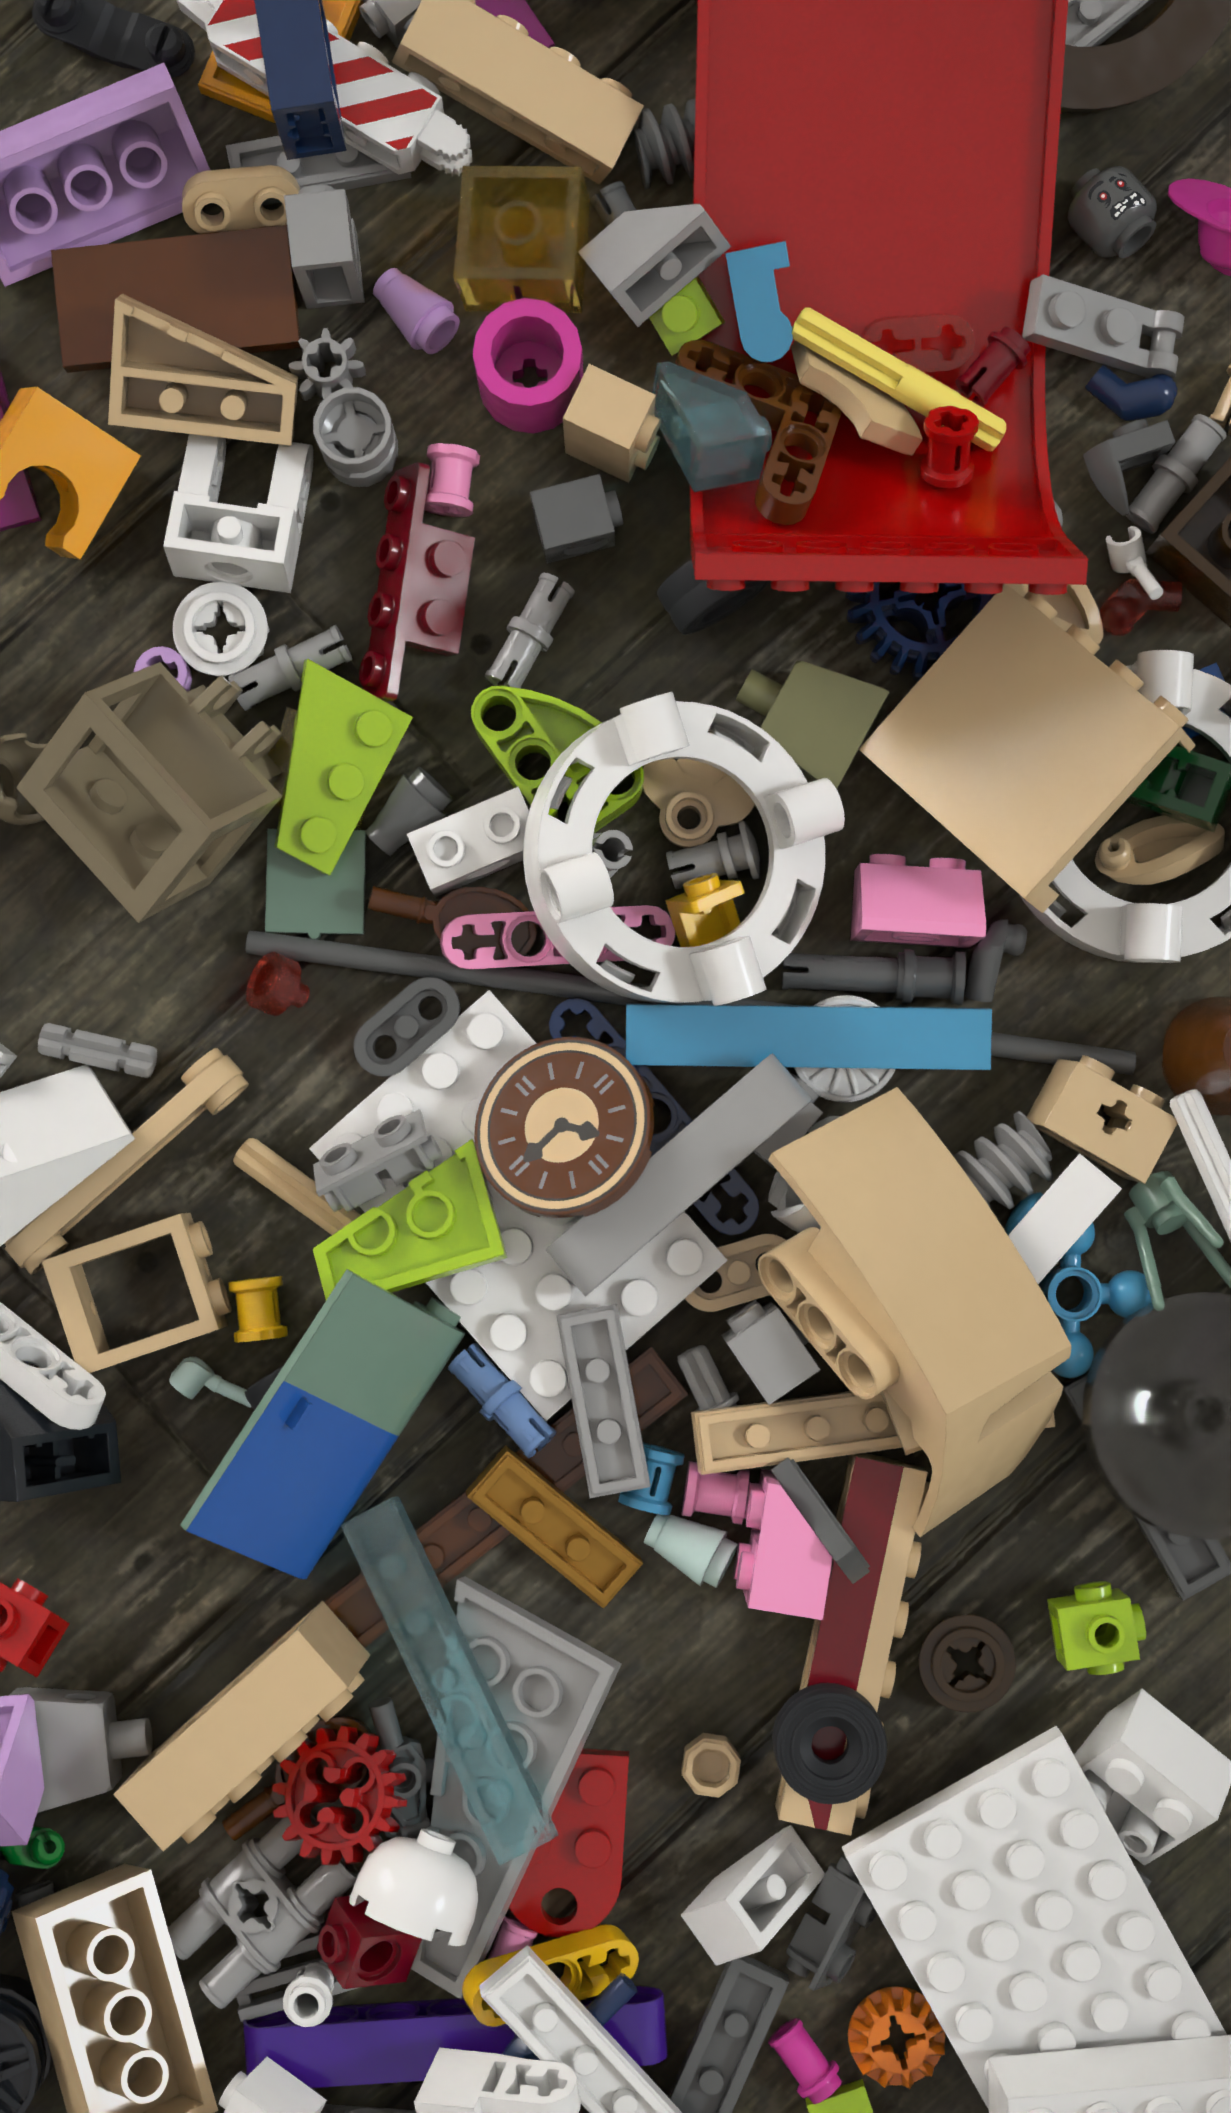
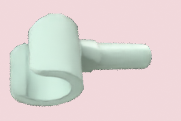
M198 1357L183 1359L171 1373L170 1384L189 1399H193L205 1385L214 1393L221 1394L251 1408L244 1393L247 1391L246 1389L214 1374V1371Z

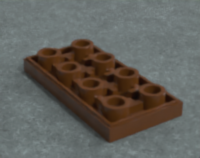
M287 225L51 250L62 364L67 373L111 368L115 299L121 294L129 296L247 353L301 348L298 342L301 337Z

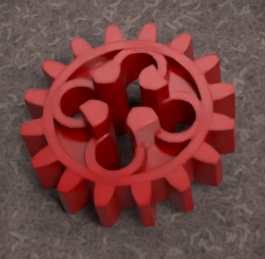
M341 1726L337 1736L333 1729L320 1728L316 1731L317 1745L311 1740H305L297 1748V1752L300 1755L298 1761L284 1759L280 1762L279 1765L289 1774L287 1783L280 1782L272 1786V1791L285 1795V1804L276 1808L273 1811L274 1818H289L291 1825L285 1830L282 1837L285 1841L303 1839L304 1841L299 1853L303 1858H315L321 1852L322 1865H339L342 1856L347 1864H357L363 1862V1848L373 1852L383 1843L379 1836L381 1831L398 1832L400 1826L390 1815L392 1808L407 1807L406 1799L394 1795V1787L404 1782L406 1776L405 1773H391L388 1769V1766L397 1756L394 1750L383 1749L375 1752L379 1736L364 1733L358 1739L357 1728ZM324 1759L328 1767H324L323 1777L326 1781L333 1784L352 1785L357 1783L361 1779L362 1770L358 1769L363 1764L368 1767L370 1777L364 1786L360 1788H346L340 1794L336 1785L326 1784L318 1779L316 1769L320 1761ZM339 1797L343 1806L347 1807L322 1808L317 1815V1821L320 1823L315 1827L310 1820L312 1808L318 1803H333ZM349 1807L358 1809L363 1815V1825L357 1832L351 1826V1824H355L356 1814Z

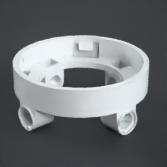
M1152 650L1138 653L1137 661L1133 665L1126 666L1144 683L1138 692L1151 703H1154L1160 695L1167 699L1188 718L1189 721L1184 726L1198 732L1211 741L1231 764V685L1213 675L1193 669L1194 654L1190 652ZM1072 859L1052 881L1057 890L1073 906L1085 914L1072 926H1068L1059 919L1067 910L1056 900L1042 914L1020 895L1032 913L1048 929L1063 940L1081 950L1116 961L1181 962V957L1208 950L1231 938V910L1220 917L1222 924L1220 927H1217L1210 920V918L1231 905V862L1210 886L1198 894L1175 903L1157 904L1132 903L1106 893L1093 884L1080 871Z
M673 692L654 696L620 708V715L590 729L559 755L544 776L532 801L525 827L523 864L530 901L538 921L552 944L571 966L597 985L620 996L651 1003H690L712 1000L713 1006H719L765 991L766 986L763 978L792 952L810 924L818 905L825 871L824 836L842 830L845 821L844 809L837 789L827 778L807 782L793 758L774 738L748 719L731 711L696 702L675 701ZM676 758L699 761L709 764L733 778L755 803L765 825L768 838L769 865L767 877L761 895L752 911L730 933L715 941L695 947H675L660 944L641 936L623 923L610 908L614 902V894L606 866L597 853H592L596 821L609 794L634 770L650 762ZM579 762L591 770L575 792L568 808L565 822H562L549 815V809H559L563 797L573 781L571 778L563 775L570 765ZM605 946L613 954L630 964L655 972L656 974L650 986L638 987L629 984L634 979L635 974L618 967L607 959L598 965L596 962L603 947Z

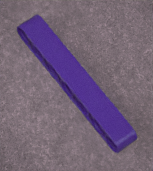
M636 1986L638 1992L603 2027L639 2066H647L659 2063L667 2057L664 1994L662 1990L655 1987ZM597 1996L581 2000L580 2002L586 2008ZM459 1998L332 2006L327 2018L322 2023L313 2027H302L294 2024L287 2017L284 2010L243 2021L246 2075H249L268 2056L310 2088L424 2081L439 2047L503 2054L507 2045L516 2036V2033L507 2024L491 2027L480 2023L464 1998L461 2000Z

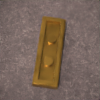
M506 1445L466 1490L467 1497L603 1609L643 1564L641 1557Z

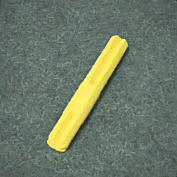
M804 308L800 312L792 327L793 340L877 387L925 417L928 416L931 410L943 406H955L970 410L979 420L978 432L974 435L971 442L986 451H993L1002 440L1007 427L1006 422L1000 417L811 308Z

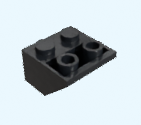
M0 1379V1501L19 1502L121 1483L117 1424L104 1403L101 1406L95 1424L82 1430L69 1429L51 1421Z

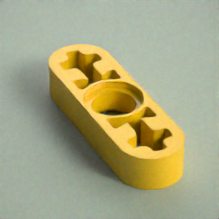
M609 1924L596 1926L592 1929L530 1946L547 1966L556 1962L565 1964L560 1981L579 2001L599 1995L620 1973L625 1974L631 1979L637 1970L639 1962L635 1946L621 1929ZM615 1949V1951L610 1953L608 1956V1964L600 1966L599 1964L606 1961L607 1951ZM520 1950L478 1963L468 1972L462 1986L463 1998L477 2020L486 2026L495 2027L506 2023L481 1997L479 1985ZM578 1958H582L584 1960L582 1962H577Z

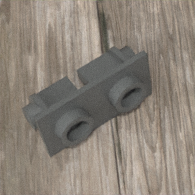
M841 1855L837 1864L830 1863L812 1900V1903L831 1914L829 1919L825 1923L810 1912L805 1913L791 1943L786 1949V1953L790 1956L786 1963V1967L789 1970L807 1978L810 1971L815 1973L808 1987L813 1991L831 1985L832 1981L837 1984L842 1981L856 1956V1950L850 1946L860 1926L868 1928L878 1914L845 1855Z

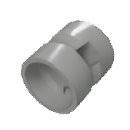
M360 387L342 388L330 393L319 404L313 418V434L328 470L340 482L353 487H369L381 482L393 470L398 458V440L385 403L374 393Z

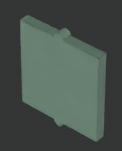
M268 829L265 932L308 934L311 939H319L321 934L364 935L366 830L353 831L331 875L327 876L274 848L277 829Z

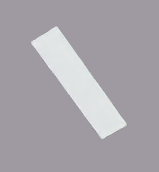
M1080 1153L1008 1235L1038 1284L1122 1189Z

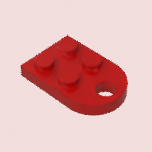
M582 1749L509 1906L514 1916L529 1929L550 1937L567 1936L596 1927L614 1907L619 1896L622 1881L629 1751ZM555 1888H563L570 1891L577 1901V1906L573 1913L564 1918L550 1916L542 1906V1899L547 1892Z

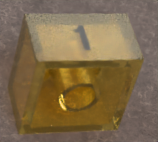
M463 166L453 278L465 311H494L503 303L529 298L547 301L567 313H582L586 262L578 252L587 245L590 199L582 167Z

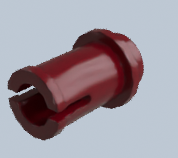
M1005 326L1000 332H991L987 338L989 345L955 381L958 389L968 399L974 392L976 396L973 398V402L981 407L986 405L988 399L1015 368L1023 369L1027 364L1026 356L1031 351L1028 342L1010 327Z

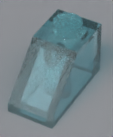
M669 361L657 363L652 393L656 395L654 415L661 419L659 428L693 491L697 492L760 479L766 452H769L772 446V433L767 419L759 415L747 392Z

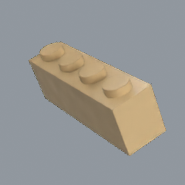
M421 0L394 55L392 63L409 73L415 72L422 75L441 92L600 185L613 169L644 105L632 99L630 90L616 80L597 78L582 69L579 60L570 52L559 47L547 48L529 37L527 29L521 23L505 15H498L496 17L477 6L475 0Z

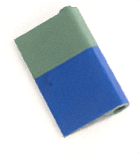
M346 1269L180 1524L182 1528L189 1533L294 1577L307 1579L463 1339L465 1332L457 1326L461 1316L448 1309L444 1303L433 1297L427 1305L418 1301L411 1304Z

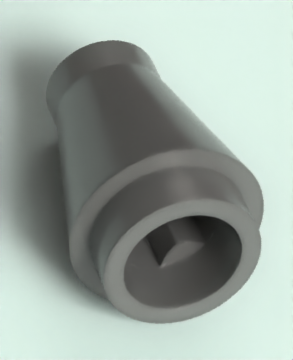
M418 767L410 776L405 773L402 775L375 821L365 832L382 851L391 856L400 846L409 841L408 833L444 818L447 815L444 809L453 799L429 773Z

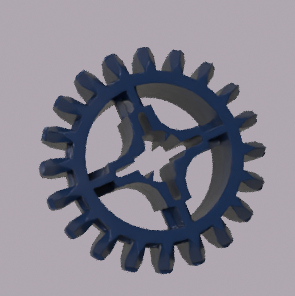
M874 582L873 591L846 592L845 594L847 599L861 603L848 610V622L855 624L867 623L855 636L857 644H866L875 639L878 644L871 652L870 659L872 662L877 663L882 660L886 652L894 656L895 658L890 666V673L893 675H898L901 672L905 662L912 663V677L915 681H919L925 675L927 664L933 665L958 637L956 636L945 641L943 633L946 626L945 612L958 608L963 601L972 600V621L993 597L991 596L993 594L964 591V583H939L938 591L933 592L938 597V601L931 613V610L922 609L924 602L920 606L914 602L918 593L898 590L893 592L891 598L879 600L880 582ZM889 617L891 622L907 621L912 623L918 629L921 641H926V643L916 642L902 636L889 624L886 618Z

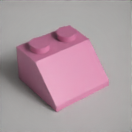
M873 854L870 855V863H860L855 869L850 941L970 948L986 937V916L981 870H965V860L931 858L929 867L905 866V856Z

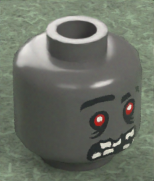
M1113 166L1103 171L1097 168L1085 173L1072 188L1071 195L1074 199L1068 210L1067 218L1069 224L1097 256L1103 258L1118 256L1119 258L1129 257L1137 252L1154 233L1156 228L1154 218L1157 212L1156 200L1127 168Z

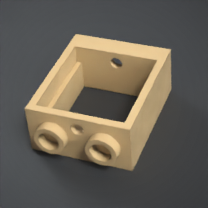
M181 1213L42 1260L73 1359L88 1373H92L228 1326L224 1314L232 1311L231 1303L222 1279H212L205 1257L212 1255L213 1250L209 1235L202 1221L194 1223L191 1213ZM171 1234L199 1320L110 1350L82 1264Z

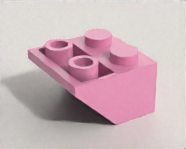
M761 1469L759 1484L749 1482L744 1519H746V1527L752 1529L749 1544L738 1543L733 1579H737L736 1589L743 1590L748 1608L823 1620L832 1556L773 1472Z

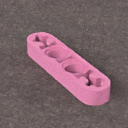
M649 905L610 907L616 915L621 916V921L628 927L640 926L642 916L649 915L651 925L660 926L662 931L661 937L654 938L652 941L668 946L673 944L675 929L671 917L661 908ZM535 911L464 915L451 920L446 924L441 933L440 946L442 954L449 963L458 968L486 969L570 964L558 952L544 930V945L537 954L529 957L522 956L513 948L511 942L512 932L521 922H534L543 930ZM496 921L503 923L500 944L505 955L504 959H493L496 947H479L474 950V959L470 960L464 959L462 950L452 948V937L462 935V925H472L473 934L479 936L495 935L491 923ZM605 946L597 962H604L606 959L609 961H625L613 954Z

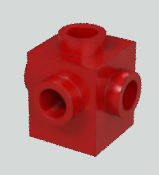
M18 1578L11 1588L0 1582V1672H3L8 1662L29 1674L38 1677L70 1623L43 1607L49 1597L48 1595Z

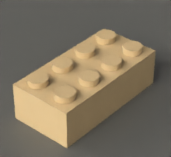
M322 1600L155 1749L113 1795L162 1851L166 1850L180 1836L187 1844L191 1843L216 1819L215 1814L229 1800L233 1804L236 1803L262 1778L260 1774L275 1759L279 1763L282 1762L308 1737L306 1733L320 1720L317 1715L327 1722L352 1699V1692L365 1680L359 1671L370 1657V1654Z
M123 1864L11 1911L67 2113H215L218 2111L151 1869Z

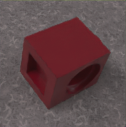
M350 1896L335 1897L325 1925L320 1931L316 1949L343 1989L406 1982L422 1939L391 1928L365 1915L369 1903L367 1900L352 1906L349 1903Z

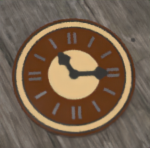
M562 1037L534 1044L515 1055L496 1073L480 1101L475 1121L474 1140L482 1171L493 1188L502 1197L528 1214L549 1218H566L578 1215L586 1217L609 1207L625 1195L639 1179L652 1153L649 1149L653 1137V1106H655L651 1092L636 1068L619 1052L601 1042L581 1037Z

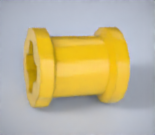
M282 1276L228 1282L229 1291L236 1295L239 1330L234 1332V1342H251L288 1336L287 1327L281 1325L277 1288L283 1285Z

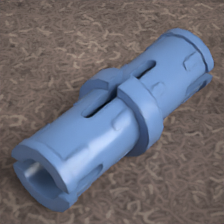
M477 1343L471 1344L467 1349L470 1353L464 1349L450 1363L448 1370L464 1384L482 1405L480 1413L488 1421L495 1420L514 1440L527 1458L533 1457L537 1452L535 1449L537 1448L538 1451L542 1450L554 1438L557 1431L524 1398L520 1392L522 1387L514 1380L509 1381Z

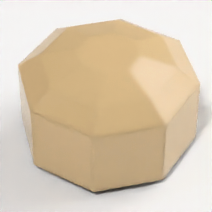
M702 1733L684 1747L681 1773L695 1794L719 1798L738 1783L741 1763L740 1755L726 1736Z

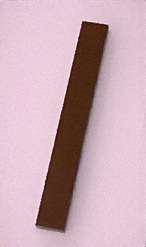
M652 1346L628 1363L641 1431L688 1395V1392ZM573 1407L550 1424L557 1431L556 1435L542 1450L538 1451L536 1448L537 1452L533 1457L527 1458L520 1448L515 1452L562 1492H565L586 1475ZM464 1491L331 1595L324 1603L365 1648L500 1543L511 1532L467 1497L466 1491ZM290 1627V1628H289L287 1631H285L282 1635H280L278 1638H276V1639L270 1644V1646H272L276 1641H278V1640H279L286 1632H288L292 1627Z

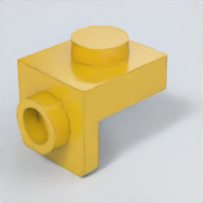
M711 873L685 882L683 884L684 893L665 900L680 947H695L725 936L740 924L733 898L745 892L741 881L719 880L717 873Z

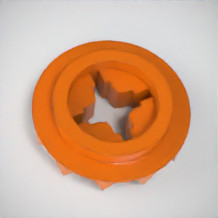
M899 1986L879 1989L864 1998L851 2017L848 2028V2043L853 2059L863 2075L876 2080L884 2088L889 2085H903L910 2089L914 2082L923 2077H932L934 2067L940 2057L945 2055V2032L925 1996L916 1990ZM895 2015L897 2025L900 2024L905 2034L914 2033V2038H910L905 2042V2059L902 2060L899 2059L898 2054H895L891 2045L881 2046V2041L886 2040L890 2036L889 2027L891 2022L889 2016Z

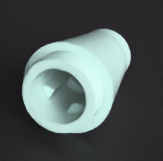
M657 1514L644 1539V1544L654 1548V1551L696 1584L701 1586L703 1582H706L715 1588L719 1586L738 1547L737 1543L726 1538L727 1531L674 1515Z

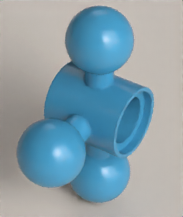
M1093 1222L1060 1259V1265L1053 1267L1039 1283V1287L1055 1315L1059 1318V1322L1071 1344L1070 1358L1052 1370L1057 1375L1065 1378H1074L1084 1374L1093 1362V1347L1090 1340L1080 1332V1321L1092 1317L1098 1311L1101 1304H1108L1113 1312L1124 1318H1138L1146 1314L1152 1307L1145 1276L1141 1272L1134 1270L1122 1271L1114 1275L1109 1283H1100L1092 1272L1081 1268V1254L1091 1247L1095 1238ZM1075 1276L1083 1286V1298L1075 1308L1064 1310L1056 1299V1290L1063 1279Z

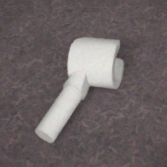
M1136 526L1128 527L1130 540L1126 542H1115L1110 535L1106 536L1112 570L1117 573H1131V575L1136 577L1150 599L1156 600L1160 598L1163 594V589L1147 568L1141 530Z

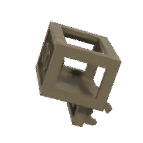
M161 662L85 692L16 787L138 923L208 886L282 797L273 784L283 771L267 755L283 734L275 725L269 727L264 721H261L243 736L224 716L243 691L235 681L229 683L223 676H220L207 688L201 685L187 692ZM120 702L114 711L109 708V706ZM94 731L96 735L89 745L80 749L91 732Z

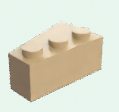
M121 294L115 299L108 425L291 446L294 438L298 376L129 296Z

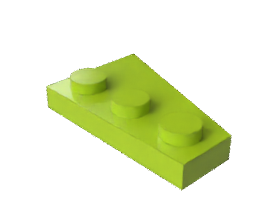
M473 1139L456 1149V1154L428 1172L426 1170L408 1182V1187L377 1208L372 1207L313 1248L326 1300L346 1269L392 1293L508 1258Z

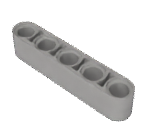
M773 1053L770 1054L649 1159L639 1179L625 1195L609 1207L595 1214L580 1218L546 1249L547 1253L586 1297L813 1099Z

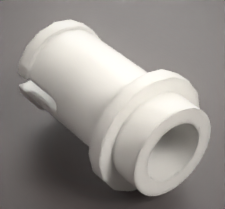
M318 1962L306 1964L305 1972L300 1969L296 1979L287 1986L283 1997V2009L287 2017L294 2024L302 2027H313L322 2023L329 2015L333 2005L334 1976L326 1965Z

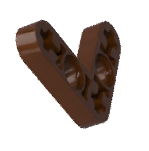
M691 340L683 344L679 349L672 370L671 380L674 387L690 399L777 431L755 493L754 502L758 511L766 519L774 523L790 525L801 521L806 515L815 494L842 411L820 393L801 385L796 374L765 362H760L709 341ZM725 378L732 380L731 384L725 382ZM753 385L760 387L770 397H755L749 394L743 386ZM807 411L817 414L814 426L803 423ZM785 447H801L808 451L813 459H798L790 455ZM783 479L794 483L790 497L779 493Z

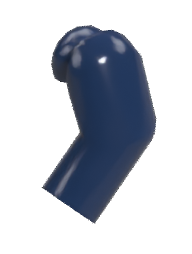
M1105 365L1095 373L1085 386L1088 392L1118 417L1129 422L1162 415L1172 407L1177 396L1176 383L1168 375L1157 374L1149 379L1126 384Z

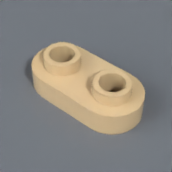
M274 165L202 171L193 175L183 188L182 212L188 226L198 234L287 225L284 195L298 194L300 187L295 177L289 171ZM269 198L278 199L282 203L275 210L265 209L261 204ZM214 203L222 207L223 210L217 215H208L202 211V208L207 204Z
M761 1234L718 1247L717 1249L728 1260L716 1270L722 1278L721 1287L716 1292L707 1293L698 1286L685 1298L686 1301L698 1310L715 1312L769 1296L770 1294L763 1285L759 1272L756 1269V1259L761 1253L768 1252L786 1240L774 1234Z

